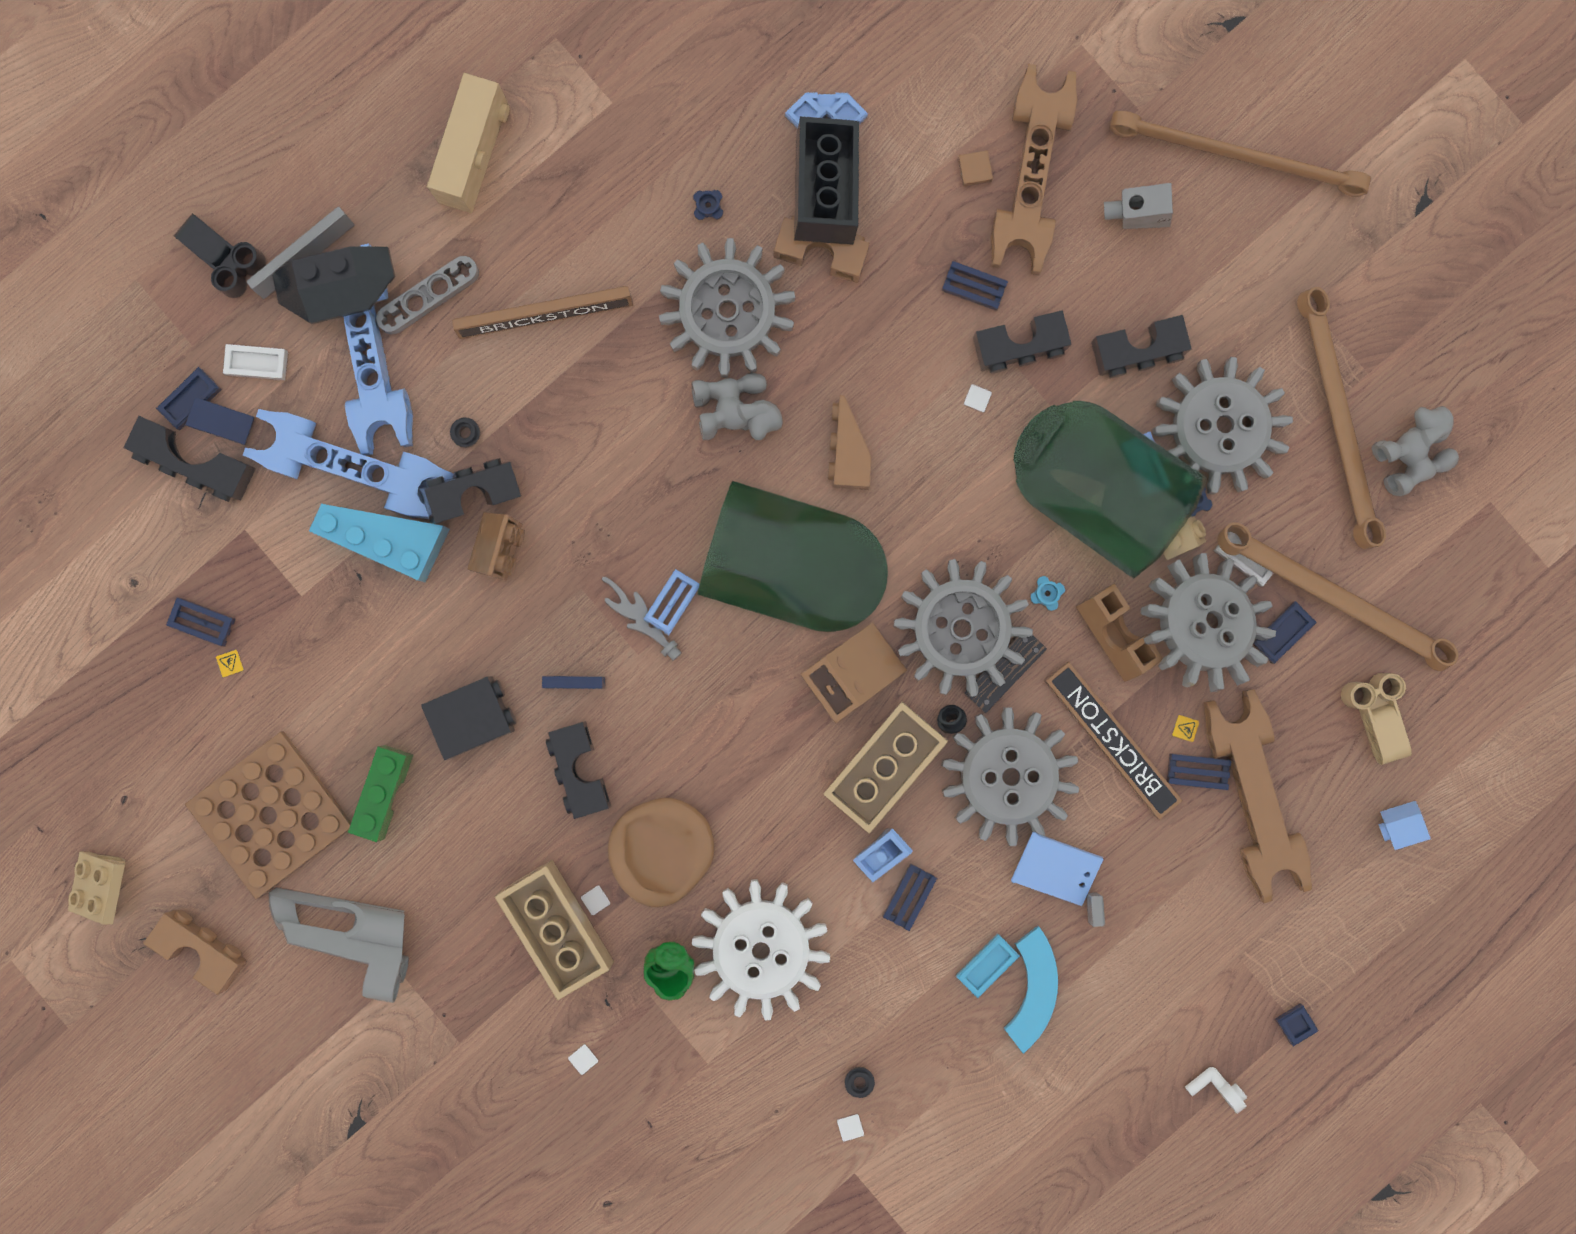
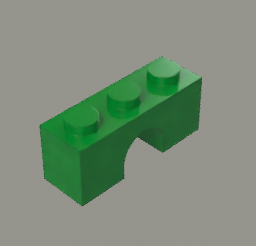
M387 745L377 746L348 833L374 842L385 839L394 813L391 810L392 803L399 786L405 781L413 754Z

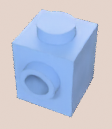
M1416 801L1380 812L1384 823L1378 824L1384 841L1391 840L1395 850L1431 839Z

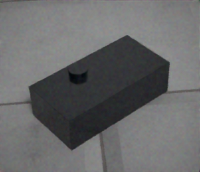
M800 116L796 135L794 241L853 245L858 229L859 121Z

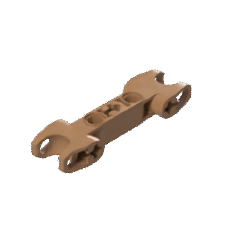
M1028 63L1023 82L1015 98L1012 121L1027 123L1012 211L996 209L990 238L992 252L991 267L999 268L1004 258L1005 250L1011 246L1019 245L1026 248L1030 253L1031 274L1040 275L1045 257L1053 241L1056 222L1055 219L1040 217L1055 130L1057 128L1070 131L1072 128L1077 105V72L1068 71L1062 89L1056 93H1047L1041 90L1037 84V65ZM1032 137H1042L1046 145H1035ZM1034 158H1038L1036 163L1037 174L1031 173L1032 169L1030 168ZM1030 193L1035 197L1036 202L1027 204L1022 200L1021 195Z

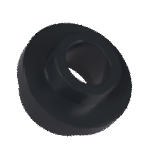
M459 418L452 424L450 436L458 446L471 447L480 438V428L470 418ZM464 428H469L471 431L470 436L467 438H462L461 431Z
M947 705L940 710L937 724L940 730L945 733H958L966 726L967 716L965 711L958 706Z
M855 1067L847 1073L845 1088L851 1096L864 1098L874 1089V1076L868 1069ZM857 1077H862L865 1079V1083L859 1087L854 1084V1080Z

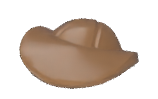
M658 798L635 806L622 815L613 826L608 842L610 867L620 887L638 903L648 907L672 905L692 891L712 864L714 858V838L710 825L698 810L678 799Z

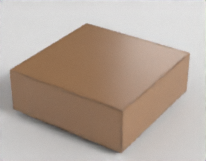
M988 150L958 156L963 187L992 182L993 176Z

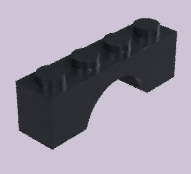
M138 416L123 447L133 452L132 459L146 465L153 461L160 465L159 471L172 477H176L177 473L186 476L185 483L201 490L204 485L214 489L213 496L227 502L230 501L231 497L238 500L242 499L256 468L222 453H219L206 463L189 464L178 452L176 432L141 416Z

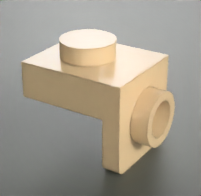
M1188 517L1154 534L1166 560L1172 559L1206 542L1205 528L1201 521H1196L1195 517Z

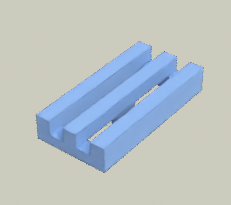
M675 569L644 617V621L651 623L655 628L661 629L669 636L701 584ZM677 578L682 580L658 620L654 618V614ZM690 585L692 588L669 624L665 625L663 622L686 586Z

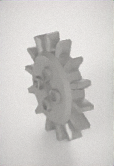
M727 238L724 246L725 259L716 261L711 259L709 249L704 243L698 244V256L704 265L694 272L686 263L677 259L674 267L677 273L684 277L687 282L683 289H678L671 285H662L660 290L661 295L667 299L680 301L678 311L665 312L659 315L661 325L682 323L685 329L684 333L675 337L670 343L674 352L681 350L689 342L693 341L699 347L692 360V368L697 371L704 365L709 353L720 356L718 368L721 378H727L729 375L730 357L740 355L744 358L746 368L751 373L756 372L757 362L751 351L762 345L768 353L777 357L781 353V349L767 335L772 327L783 331H793L794 327L792 320L775 315V306L790 304L795 301L794 291L773 294L770 284L779 280L785 273L781 264L777 265L762 275L756 269L763 253L762 247L758 245L751 251L746 263L735 260L736 245L733 238ZM722 286H727L730 289V292L725 296L719 293V289ZM726 302H730L736 307V313L729 318L723 317L719 313L720 306ZM744 304H753V311L745 312L743 310ZM705 310H710L713 316L711 319L706 320L702 317V313ZM735 327L737 329L736 335L728 336L726 334L727 328Z
M1236 357L1227 359L1224 365V375L1219 378L1213 377L1211 366L1207 359L1199 361L1197 363V371L1201 378V384L1196 387L1184 375L1178 373L1172 379V382L1184 394L1183 399L1178 403L1170 398L1161 397L1156 403V406L1160 409L1175 414L1173 424H1161L1152 429L1154 436L1174 435L1177 447L1164 453L1161 457L1163 463L1173 462L1180 455H1183L1190 464L1182 473L1180 482L1185 485L1195 479L1199 469L1208 472L1207 493L1213 495L1218 493L1220 489L1222 474H1231L1234 487L1238 493L1247 490L1248 483L1243 468L1249 465L1264 479L1270 477L1274 472L1260 456L1265 449L1280 455L1287 453L1289 450V446L1283 442L1270 438L1272 427L1283 428L1293 423L1292 416L1281 415L1272 417L1268 407L1269 404L1277 402L1285 392L1282 388L1275 389L1262 397L1255 389V386L1262 379L1265 372L1261 367L1250 373L1246 382L1236 379L1235 375L1238 367ZM1220 398L1228 400L1229 405L1227 408L1220 406ZM1219 417H1227L1231 421L1232 428L1230 432L1223 433L1218 430L1217 420ZM1244 417H1247L1251 420V426L1249 428L1245 427L1242 424V420ZM1202 420L1209 423L1207 431L1202 430L1200 427ZM1224 440H1229L1232 443L1231 450H1226L1223 447Z
M1201 553L1193 557L1195 572L1193 577L1189 576L1180 559L1167 566L1177 583L1174 588L1161 578L1151 581L1149 587L1165 600L1162 606L1156 604L1146 605L1141 608V614L1149 618L1160 619L1161 630L1154 631L1143 639L1145 644H1157L1165 641L1171 652L1158 665L1161 670L1175 666L1179 660L1187 665L1183 677V686L1188 688L1195 685L1199 679L1200 671H1207L1210 692H1217L1224 689L1222 669L1227 668L1238 686L1250 680L1240 660L1245 658L1256 667L1267 663L1268 658L1252 645L1255 639L1264 641L1276 637V631L1267 627H1259L1256 622V615L1262 614L1273 607L1271 601H1260L1252 604L1246 595L1254 587L1258 579L1253 575L1240 581L1238 585L1229 580L1234 566V560L1230 558L1220 563L1217 575L1210 574L1207 553ZM1201 596L1206 598L1207 606L1201 602ZM1208 613H1212L1217 617V628H1212L1208 625L1206 621ZM1196 624L1201 627V634L1196 631ZM1224 633L1229 637L1228 643L1223 639Z
M956 559L948 561L947 571L950 581L945 584L939 585L934 575L927 569L921 573L923 583L930 589V594L925 599L919 598L913 592L904 591L901 598L907 604L915 606L918 612L913 620L906 618L895 619L893 627L900 630H914L916 641L903 645L897 652L899 657L909 656L916 651L922 653L926 661L914 674V678L917 681L925 678L929 671L935 667L943 672V678L939 684L940 694L947 695L951 689L954 676H964L966 679V690L969 696L972 697L978 694L979 687L976 682V674L983 671L989 674L992 682L998 687L1005 684L1003 674L995 666L1001 657L1006 658L1012 664H1023L1025 661L1023 656L1018 652L1010 650L1008 645L1011 637L1023 639L1032 636L1033 629L1025 626H1011L1010 615L1023 611L1029 604L1027 599L1016 600L1010 605H1005L1000 594L1009 587L1012 581L1010 576L1007 575L999 579L995 587L991 589L982 584L983 576L986 573V562L980 561L976 565L972 580H961L959 565ZM969 603L972 605L973 612L971 614H965L962 611L964 604ZM943 617L946 619L947 625L945 628L937 627V618ZM958 620H965L969 623L970 633L968 636L959 637L955 634L953 627ZM980 629L985 630L987 633V638L984 641L976 637V633ZM953 643H957L961 647V652L957 655L952 654L950 651V646Z
M1003 707L1001 715L1003 721L1002 729L992 731L988 720L982 714L974 716L975 723L980 729L982 737L975 743L960 733H955L952 736L956 744L964 747L968 752L962 762L951 758L942 759L941 766L949 771H960L962 781L958 785L947 786L942 790L944 797L951 798L965 794L969 804L955 816V819L960 824L968 821L976 812L985 817L979 829L978 837L986 841L991 836L995 823L1005 824L1006 841L1009 846H1016L1018 841V824L1028 822L1032 832L1045 836L1044 828L1038 820V816L1045 810H1048L1054 818L1066 820L1068 815L1064 809L1058 807L1052 801L1057 791L1076 794L1079 792V787L1071 782H1060L1058 770L1064 767H1072L1078 763L1077 756L1071 755L1055 759L1051 748L1061 742L1065 736L1062 730L1058 729L1051 732L1043 741L1035 736V731L1041 723V714L1033 712L1028 718L1024 730L1014 729L1013 710L1011 707ZM1014 750L1016 758L1010 762L1006 759L1005 755L1007 751ZM1008 768H1014L1019 773V780L1014 785H1006L1003 781V773ZM1031 771H1036L1038 774V779L1035 782L1028 780V773ZM988 772H993L996 776L993 783L985 781V775ZM1010 793H1015L1018 797L1017 802L1014 804H1009L1007 801V796Z

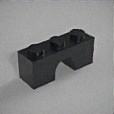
M1063 310L1034 317L1030 322L1032 340L1026 344L1014 343L1008 337L1005 325L976 331L973 340L981 371L989 370L990 374L1007 370V365L1018 362L1019 366H1026L1035 363L1037 357L1047 355L1048 359H1054L1064 356V351L1068 350L1072 344Z
M1183 315L1153 322L1148 327L1151 342L1150 346L1146 349H1138L1132 346L1128 341L1125 329L1096 336L1091 341L1099 375L1109 374V378H1115L1127 374L1126 369L1137 367L1138 371H1143L1155 367V362L1166 360L1167 364L1184 360V355L1192 350Z
M497 458L484 462V468L474 472L472 467L455 471L456 477L445 481L443 476L426 480L427 486L419 488L430 523L437 524L464 515L461 497L466 489L473 486L483 492L487 505H496L521 497L511 462L501 463V459Z
M586 721L548 732L549 739H546V746L551 757L555 756L558 764L554 771L558 784H564L567 796L563 797V802L567 813H572L573 818L577 819L612 807L603 778L595 781H585L576 772L575 765L579 756L594 750Z

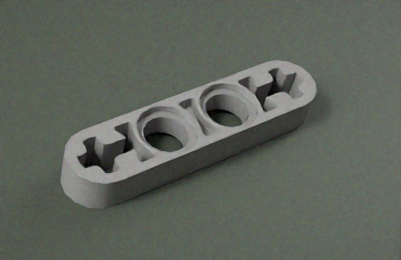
M467 256L455 258L382 307L376 316L378 326L388 334L400 333L472 285L479 276L477 264ZM464 264L466 267L472 266L469 269L470 275L468 277L461 274L454 278L458 282L456 286L446 275L451 272L453 277L461 272L459 268L461 265ZM437 280H445L448 283V289L442 295L433 293L432 286ZM413 296H420L423 299V306L418 311H411L408 308V301ZM400 305L409 315L408 318H405L402 314L396 317V325L393 327L390 324L385 325L388 321L386 318L388 314L396 316L401 313L397 308Z

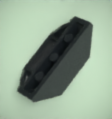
M349 246L292 260L275 272L272 277L278 304L310 324H315L369 311L383 294L388 284L393 281L395 272L388 247Z

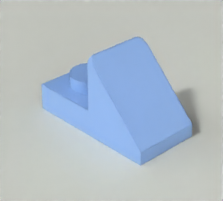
M888 828L884 830L876 841L860 852L853 861L874 882L909 856L913 850L893 828Z

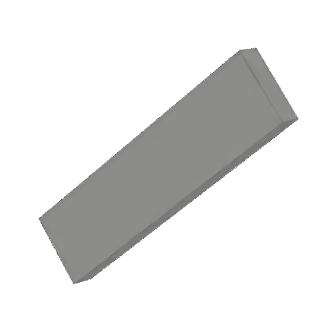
M340 207L335 208L248 279L247 284L254 292L265 299L275 291L272 277L275 272L292 260L320 254L355 224Z

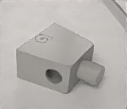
M1171 183L1123 189L1120 201L1104 202L1105 220L1122 219L1123 229L1171 226L1173 215ZM1132 207H1138L1140 209L1133 210Z

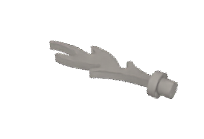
M602 577V581L608 584L621 600V603L617 604L609 598H605V603L620 615L636 621L635 624H627V628L641 632L654 639L664 647L661 653L665 657L668 655L673 661L682 654L677 648L678 644L674 640L669 643L661 629L650 628L649 623L644 621L648 610L638 592H634L636 603L631 604L618 585L607 577Z

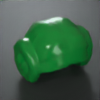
M662 943L660 946L650 949L646 954L643 967L644 980L649 986L654 988L655 993L662 1000H678L685 995L693 983L694 960L687 953L685 947L679 943Z

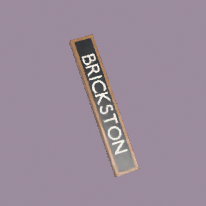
M622 286L454 318L452 323L459 339L631 307L633 302L629 287Z
M1070 662L1064 664L1045 680L1157 819H1162L1183 801Z

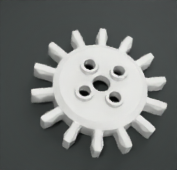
M753 879L749 887L751 894L750 902L740 904L736 899L735 893L727 888L723 890L722 894L724 901L728 904L731 911L725 918L720 917L716 912L707 908L702 912L701 916L705 921L713 924L718 929L715 937L712 938L703 935L693 937V946L713 950V960L700 963L695 967L694 971L696 976H703L717 971L722 978V981L714 986L709 998L713 1002L721 998L731 988L739 994V998L734 1005L735 1016L741 1017L746 1010L748 999L753 998L761 999V1013L764 1020H771L773 1013L771 998L783 995L787 1005L795 1012L800 1009L798 997L791 988L798 981L804 983L812 990L818 991L821 987L819 980L815 976L808 974L805 969L809 961L821 964L829 963L830 953L823 950H810L808 940L813 937L822 936L828 930L825 923H817L812 927L804 928L800 918L809 912L813 905L809 898L801 901L791 911L783 906L784 899L788 895V884L782 882L776 889L775 899L767 901L761 899V886L758 879ZM771 926L774 929V934L769 937L765 936L762 932L763 928ZM738 939L746 941L747 946L744 949H738L735 946V942ZM763 942L769 946L770 953L766 958L759 959L753 955L752 948L756 943ZM778 954H784L787 957V961L784 964L776 962L775 957ZM750 967H757L760 972L759 975L751 977L748 974Z

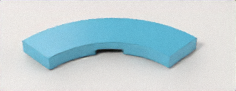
M1039 926L1014 943L1025 964L1027 991L1019 1011L1004 1029L1022 1053H1025L1038 1040L1047 1027L1058 993V972L1055 957L1045 934Z

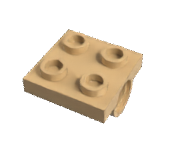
M79 852L78 862L74 869L73 887L68 899V911L100 924H113L126 860L115 856L98 855L92 852Z

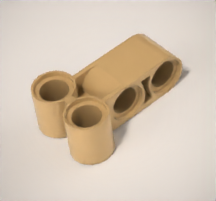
M1378 673L1371 678L1369 684L1350 682L1341 691L1343 703L1350 708L1359 709L1373 755L1380 765L1411 756V746L1396 701L1404 695L1406 684L1401 676L1393 673ZM1389 679L1392 683V689L1388 694H1385L1382 686L1384 681ZM1358 688H1361L1364 693L1363 700L1360 703H1357L1354 699V693Z

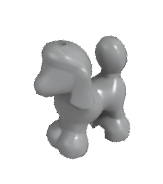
M750 373L738 380L726 378L718 382H705L703 380L692 382V396L695 407H703L710 399L718 401L714 413L699 415L702 440L714 438L717 431L721 428L745 431L749 429L752 438L755 440H762L767 433L781 429L783 424L782 414L775 404L766 400H757L752 404H744L739 400V394L742 392L748 394L762 393L767 387L764 376Z
M1440 406L1432 410L1420 407L1414 414L1416 427L1410 428L1397 442L1382 440L1372 445L1373 455L1378 461L1383 462L1388 459V463L1400 459L1407 465L1405 473H1396L1384 478L1385 488L1390 494L1394 496L1407 495L1418 483L1433 478L1437 472H1447L1458 464L1459 455L1456 450L1451 448L1439 452L1433 460H1430L1428 457L1430 446L1446 440L1453 429L1454 418L1446 407Z

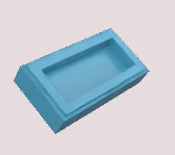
M997 933L956 974V977L979 998L1020 955Z

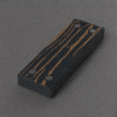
M1033 635L1023 639L1016 637L1008 645L1010 650L1018 652L1023 656L1025 661L1022 665L1012 664L1004 657H1001L995 664L998 671L1003 674L1005 684L998 687L992 682L989 674L984 671L976 679L979 687L977 696L970 697L967 690L964 692L984 713H987L1047 650Z

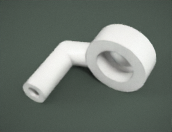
M1214 1067L1207 1068L1185 1086L1191 1096H1194L1212 1082L1237 1114L1247 1107L1243 1102L1247 1099V1096L1236 1083L1230 1086Z

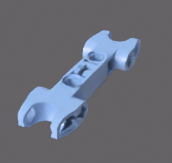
M368 243V244H364V245H360V246H369V247H372L369 243ZM387 287L377 301L388 299ZM375 305L369 311L343 317L359 393L358 399L345 402V411L348 426L353 433L359 451L365 456L373 454L374 433L385 424L392 425L400 446H404V448L413 446V413L410 399L405 388L395 391L391 390L380 329L376 322ZM361 315H366V323L362 327L357 328V318ZM366 345H370L371 349L367 350ZM367 350V356L362 352ZM373 372H377V382L368 386V376Z
M258 409L256 417L273 425L276 431V440L266 450H255L245 447L243 456L258 462L265 468L294 479H298L303 464L388 492L389 495L384 508L411 518L429 519L419 488L427 486L426 480L443 476L445 481L456 477L454 473L438 467L428 459L407 452H403L397 467L313 439L315 422L287 412H273ZM322 449H326L328 453L327 459L319 464L316 459L317 453ZM353 462L363 467L362 472L351 468L348 469L345 467V464ZM380 467L383 468V479L379 482H374L372 478L374 470Z

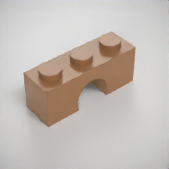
M792 216L791 219L784 217L774 248V258L802 266L806 254L811 249L824 248L833 257L830 275L856 283L859 282L870 242H866L865 238L856 234L853 245L794 241L795 216Z
M1115 583L1095 593L1076 606L1124 682L1143 675L1162 661L1163 657L1155 645L1145 644L1143 638L1148 636V634L1139 637L1131 633L1126 627L1123 615L1131 608Z
M172 910L164 913L143 944L167 961L177 957L184 947L193 948L200 957V967L193 979L216 995L226 991L247 962L241 956V951L233 945H224L217 940V935L212 930L206 927L200 928L191 922L193 918L184 911Z

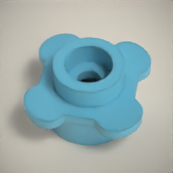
M1046 576L1038 578V586L1035 592L1030 595L1032 603L1045 605L1050 611L1057 609V601L1065 592L1064 585L1049 581ZM1049 591L1050 596H1046L1045 592Z

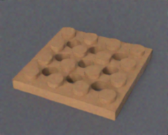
M284 731L276 734L185 803V806L255 900L262 897L345 834L351 825L350 819ZM273 765H278L283 770V777L278 782L271 780L269 777V769ZM249 783H254L259 788V795L254 800L249 799L245 794V788ZM292 788L298 790L301 795V800L296 806L291 805L286 798L287 792ZM225 801H230L235 806V813L231 818L225 817L221 812V806ZM266 807L274 808L277 813V818L272 824L267 823L263 819V811ZM309 812L316 814L319 819L318 826L315 829H309L304 823V818ZM242 825H248L253 831L252 839L248 842L243 841L239 836V829ZM285 830L292 832L295 837V842L291 847H285L281 843L280 837ZM260 849H266L270 853L271 860L268 865H261L257 861L256 855Z

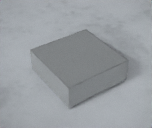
M1097 892L1088 893L1086 896L1088 923L1093 927L1104 926L1103 897Z

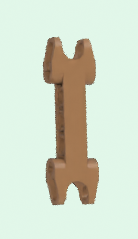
M1249 689L1242 691L1243 714L1234 723L1225 720L1215 700L1203 702L1205 734L1215 759L1227 756L1228 760H1232L1230 767L1253 844L1252 846L1240 849L1245 873L1250 879L1260 902L1267 903L1273 901L1272 879L1275 873L1281 870L1290 871L1300 891L1312 890L1311 860L1301 833L1287 834L1262 748L1263 745L1274 743L1273 728L1270 718L1255 690Z

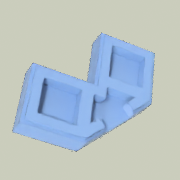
M805 93L785 112V117L798 129L800 116L859 121L860 125L868 117V113L848 93Z

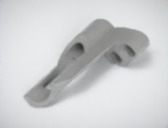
M275 888L269 892V907L272 918L277 928L284 932L288 944L368 964L362 996L374 1000L395 1002L400 983H403L409 962V957L402 955L403 910L282 888ZM295 903L355 914L353 928L348 932L302 925L297 917Z

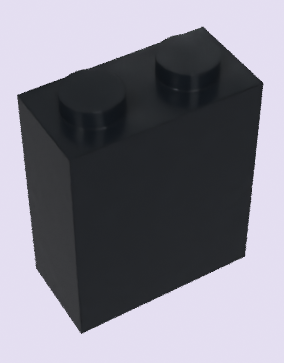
M487 676L421 705L444 760L454 758L515 731L513 725L517 722L511 708H505L501 698L505 696L499 680L494 681L492 676Z

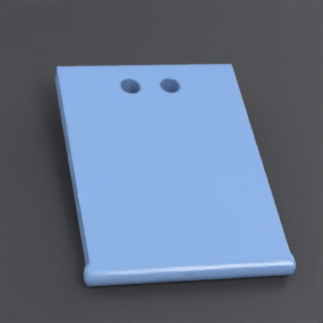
M1032 832L1011 882L1082 906L1103 862V857Z

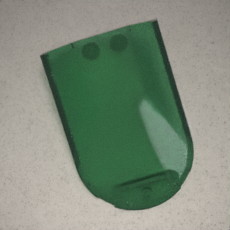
M1078 400L1057 406L1052 405L1041 411L1024 428L1014 452L1013 462L1015 463L1016 482L1025 499L1037 510L1132 578L1137 577L1161 557L1195 511L1207 482V478L1113 413L1087 401Z
M732 481L721 508L697 595L821 632L842 631L864 621L879 605L887 585V560L876 536L859 521L836 512Z

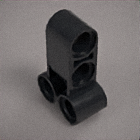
M193 213L173 235L214 269L211 274L212 285L230 298H237L245 293L247 289L245 276L247 274L253 276L266 266L265 256L248 242H240L232 246ZM253 253L251 262L244 265L245 256ZM234 276L232 285L225 287L226 279Z

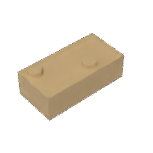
M467 73L463 74L427 185L429 191L440 204L469 213L473 212L501 123L507 121L510 111V105H508L499 83Z
M901 702L825 791L824 795L870 834L946 745L948 740L905 703Z
M553 860L503 888L495 896V899L557 1001L610 970L614 962Z

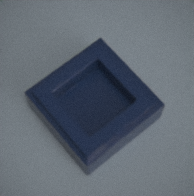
M1302 1004L1296 1005L1275 1018L1285 1037L1293 1047L1319 1031Z

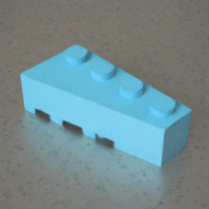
M326 504L320 505L309 529L310 532L422 582H426L450 530L442 525Z

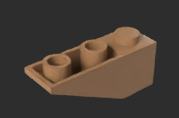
M840 395L839 403H833L832 421L838 422L837 433L831 432L830 450L835 451V462H829L828 480H834L833 488L869 490L872 457L845 396Z

